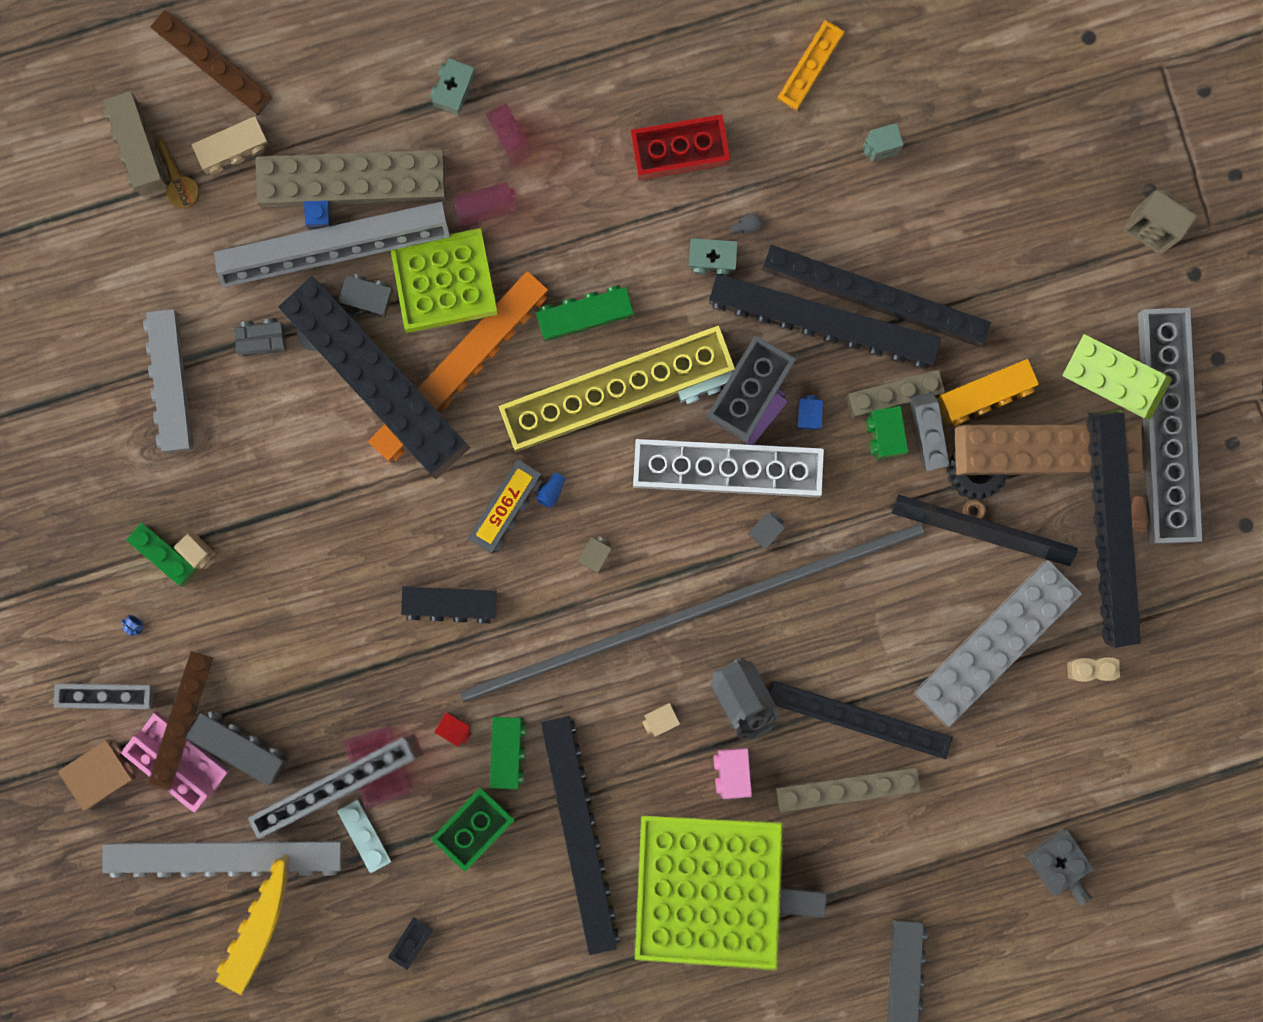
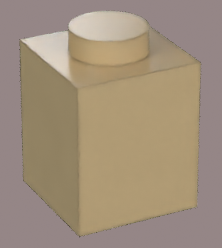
M670 703L645 714L646 720L642 722L647 733L653 732L655 737L680 725Z

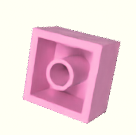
M745 747L717 749L718 755H713L714 769L719 770V778H715L716 793L721 794L723 799L751 797L748 749Z

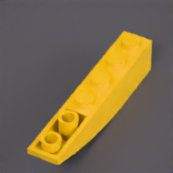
M287 854L280 860L275 859L269 870L273 873L269 880L265 879L259 889V892L262 893L259 900L254 899L248 910L251 913L248 921L244 919L237 931L241 933L238 940L233 939L227 950L230 953L227 961L223 959L216 971L219 973L216 982L240 995L247 988L275 931L287 883L289 856Z

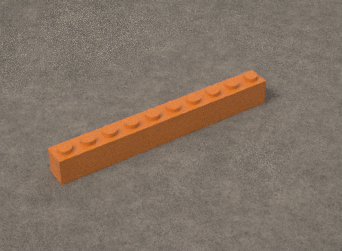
M527 271L496 304L498 315L484 317L418 387L417 390L437 412L441 408L445 410L453 402L451 397L457 391L461 393L468 386L469 382L467 380L473 374L477 376L484 369L485 365L483 363L488 357L493 359L501 350L499 346L504 340L509 342L517 333L515 329L520 323L524 325L532 317L530 312L536 306L540 308L548 300L546 296L548 289ZM385 424L368 441L390 463L393 459L398 461L406 452L404 450L405 446Z

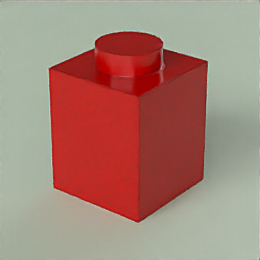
M449 712L445 713L434 732L457 747L461 743L466 745L472 735V732L469 731L471 726Z

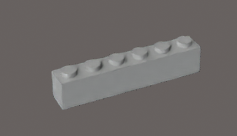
M174 309L146 312L147 319H143L145 333H148L149 342H146V352L148 356H151L152 364L148 366L150 379H153L154 388H151V398L153 402H156L157 411L153 412L154 423L159 428V434H156L157 448H161L163 453L193 450L178 312Z

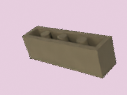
M937 370L849 393L846 399L851 418L854 419L868 415L872 410L910 404L909 397L930 392L935 397L944 394L945 391L940 372Z

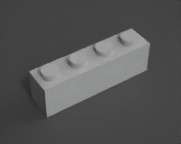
M55 684L54 708L154 709L155 685Z

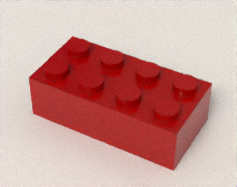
M722 114L630 130L638 181L728 166L730 164V154Z

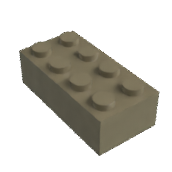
M131 91L105 99L106 107L103 108L106 120L110 121L114 128L110 132L114 143H117L121 149L118 152L121 164L125 165L128 170L125 177L129 187H132L134 192L137 191L142 197L167 189L168 184L140 101Z
M1155 190L1135 208L1122 231L1161 255L1183 238L1197 215L1192 213L1193 210L1186 204H1178L1173 201L1169 193L1160 190V192Z

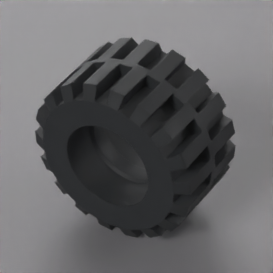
M955 451L949 459V466L947 467V472H949L948 481L952 483L954 491L957 490L960 496H966L970 500H982L996 494L1005 485V480L1008 478V475H990L986 482L976 484L969 480L967 475H956Z

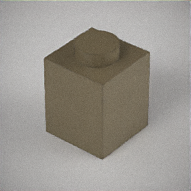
M597 536L596 539L591 537L578 563L599 573L612 548L608 547L610 542L600 536Z

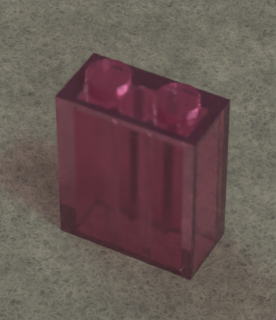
M507 103L486 113L488 126L509 166L529 157V145Z
M507 182L453 197L462 228L515 213L514 206L518 205L514 188H508Z

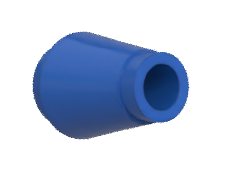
M554 472L536 492V501L547 508H552L553 505H556L566 480L565 477Z

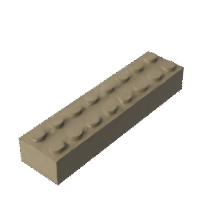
M443 150L256 157L257 204L260 208L304 207V201H328L331 206L446 201Z

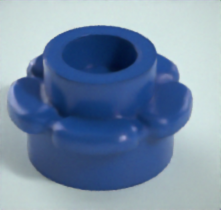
M128 615L126 619L122 620L124 625L122 629L128 635L134 636L135 634L140 635L142 633L144 623L136 616Z

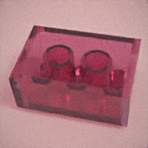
M388 725L345 740L343 744L350 764H353L395 742L391 726ZM404 766L359 789L366 809L413 792Z

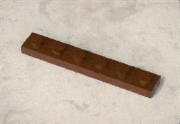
M166 10L150 26L155 33L257 116L272 100V97Z
M194 651L190 652L148 780V786L171 792L187 742L186 737L191 730L214 657Z

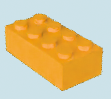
M1025 359L942 394L937 398L940 413L946 425L952 423L953 427L969 420V416L972 414L976 418L988 413L993 405L998 409L1012 402V397L1016 396L1019 400L1034 392L1033 388L1039 385L1029 360Z

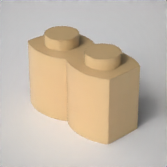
M190 532L186 534L174 547L195 569L204 568L206 570L215 561L213 557L216 553L196 533Z
M1110 657L1093 660L1089 658L1072 659L1067 662L1068 679L1082 682L1094 679L1100 681L1118 679L1120 677L1119 660Z

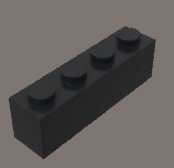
M402 586L401 615H407L406 620H420L421 616H430V621L444 622V617H453V622L467 623V618H477V623L491 624V619H496L497 591Z

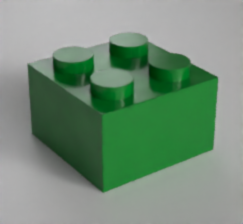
M901 406L872 410L868 414L867 419H865L866 432L871 433L872 438L871 442H869L870 455L875 456V461L902 457L907 454L908 448Z

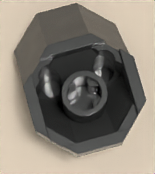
M738 658L732 664L723 669H718L712 674V690L739 739H744L743 736H747L749 739H756L773 728L772 721L774 719L778 721L780 714L752 661Z

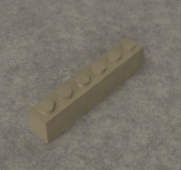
M916 767L775 787L779 812L920 791Z

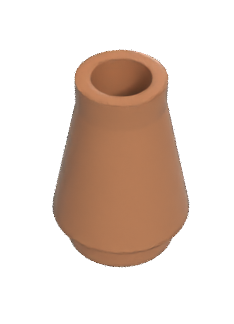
M1135 496L1131 505L1133 531L1145 532L1147 531V526L1150 525L1147 498Z

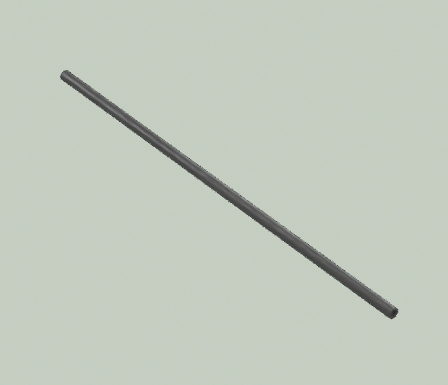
M921 523L473 686L460 691L462 700L467 702L925 534Z

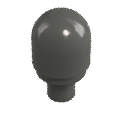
M754 213L743 216L739 219V223L730 226L732 234L742 232L745 235L757 232L762 228L763 220L758 214Z

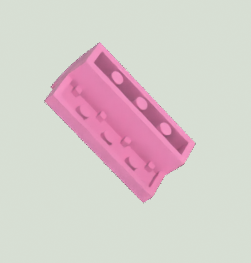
M158 711L151 716L143 729L133 736L121 752L122 755L148 776L151 774L168 719ZM187 739L172 789L169 793L195 813L218 789L230 769L204 748Z

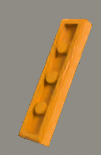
M827 20L824 21L777 97L779 101L796 111L798 110L845 31Z

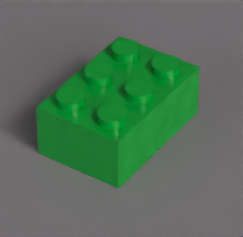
M481 786L431 840L466 872L508 828L515 818Z

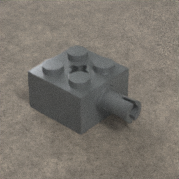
M1061 828L1024 854L1050 894L1056 896L1065 889H1069L1079 906L1085 904V900L1090 901L1092 899V896L1082 884L1081 879L1094 870V868L1066 829ZM1057 857L1063 859L1060 867L1055 865Z

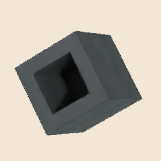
M767 512L748 535L764 549H767L785 528L782 525L784 521L774 512L772 515Z

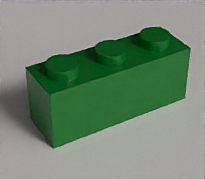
M141 522L126 539L129 544L178 586L184 587L199 570L198 568L195 569L172 545L145 523Z
M492 717L490 788L518 789L519 784L524 782V770H520V760H524L525 746L520 745L521 737H525L526 723H521V717Z

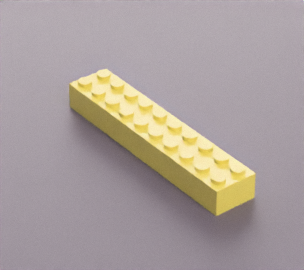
M719 326L498 407L515 452L674 395L678 391L734 371L735 368Z

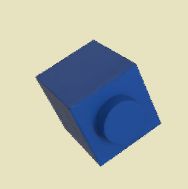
M304 201L305 225L308 229H320L331 226V205L328 201Z
M804 395L803 399L798 400L796 429L820 430L822 428L823 400H817L818 396Z

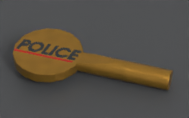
M164 139L157 140L155 144L172 179L167 186V198L177 208H190L199 198L198 185L191 178L180 176Z

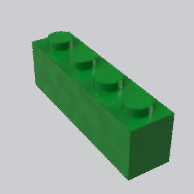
M620 285L607 288V292L598 295V292H592L584 295L585 299L576 301L575 298L562 301V305L553 307V304L540 307V311L536 312L544 342L633 317V310L626 287L620 288Z

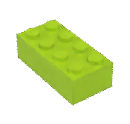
M1085 334L1062 375L1148 420H1151L1173 379Z

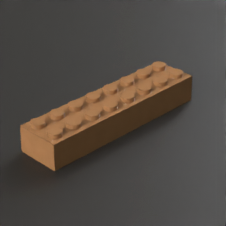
M1087 425L960 426L955 428L956 475L1090 474L1092 459L1088 451L1090 433L1087 430ZM1126 425L1129 474L1143 472L1141 425Z

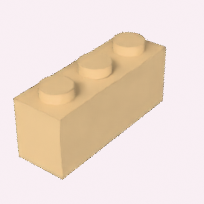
M256 116L191 144L202 170L206 174L210 173L211 175L219 173L223 170L224 166L230 163L236 165L245 160L244 157L248 155H259L266 151V147L270 146Z

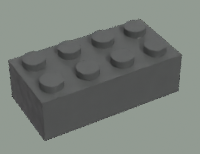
M755 335L706 419L742 441L747 442L796 359Z
M215 711L200 713L186 737L188 740L268 786L275 784L289 760L284 757L286 753L275 746L273 748L264 745L265 740L254 734L253 736H248L244 733L245 729L236 723L228 724L224 722L225 717Z

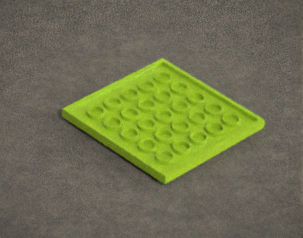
M641 816L635 960L778 969L783 823Z

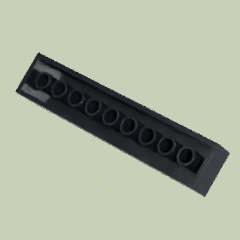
M313 276L278 306L435 479L441 476L470 449V446Z

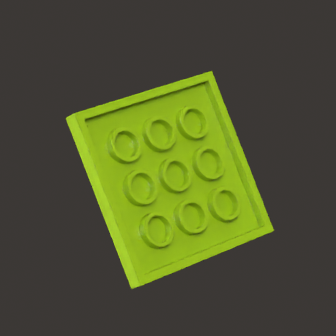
M481 228L449 234V238L391 250L406 333L498 315Z

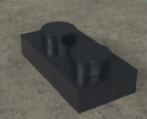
M413 917L388 958L408 970L434 929Z

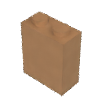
M111 739L105 740L58 771L83 811L89 810L136 779L133 775L135 773L133 766L129 761L125 762L120 755L122 750L116 741L112 742Z

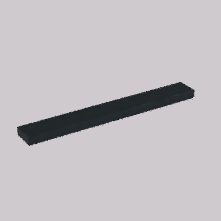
M902 495L897 496L892 507L891 514L1066 566H1071L1078 551L1077 547Z
M773 681L769 694L778 707L942 759L947 758L953 738L951 736L780 682Z

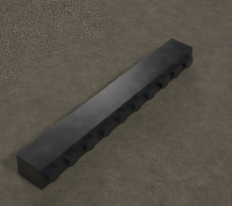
M774 245L770 246L762 268L764 272L977 347H981L985 343L992 323Z
M720 274L716 275L708 304L712 305V309L725 312L726 309L735 311L734 315L742 318H748V315L757 318V322L763 324L777 323L780 324L779 328L787 331H792L793 328L802 331V335L814 338L815 335L824 337L826 342L837 344L840 341L846 343L847 348L853 350L864 348L869 350L868 353L871 355L882 357V354L891 356L892 361L904 363L906 360L913 362L914 367L924 370L934 365L941 341L939 337Z
M1112 409L1088 413L1089 419L1087 420V430L1090 433L1088 451L1092 459L1090 475L1094 486L1092 490V500L1095 503L1093 520L1097 527L1095 545L1099 555L1097 569L1100 572L1098 589L1102 596V605L1100 607V614L1104 624L1102 638L1105 644L1117 648L1141 644L1125 411Z
M569 716L542 721L541 727L588 953L593 955L616 950V943H620L618 928L613 929L611 920L616 918L613 905L608 906L607 897L611 896L608 882L603 883L602 873H606L604 860L598 859L597 850H600L601 846L599 837L593 835L592 827L596 826L594 813H589L587 804L591 803L589 789L584 790L582 781L587 779L584 766L579 767L578 757H582L579 743L574 744L573 734H577L574 720L570 721Z

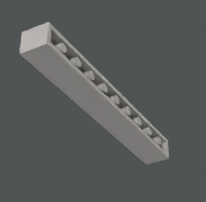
M442 202L216 251L214 252L216 272L223 288L449 238L450 235Z
M343 841L103 844L102 873H110L109 877H124V873H133V877H147L148 873H157V877H170L171 872H181V877L195 876V872H204V876H219V872H228V876H242V872H251V876H265L266 872H271L269 870L275 859L280 860L287 854L289 856L288 875L289 871H299L300 876L313 875V871H322V875H337V871L343 869Z

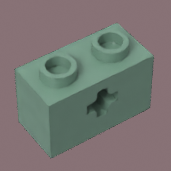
M448 58L447 63L442 64L438 77L441 78L438 86L434 85L430 94L433 106L459 116L476 74L475 68ZM455 82L456 88L452 87L451 91L448 90L447 85Z
M897 123L869 131L865 139L866 143L863 144L866 157L870 156L871 162L896 156L903 147Z
M691 238L688 270H693L694 274H707V271H715L716 275L730 276V273H735L737 241ZM711 253H715V257L719 259H716L715 263H711L710 259L706 257H710Z

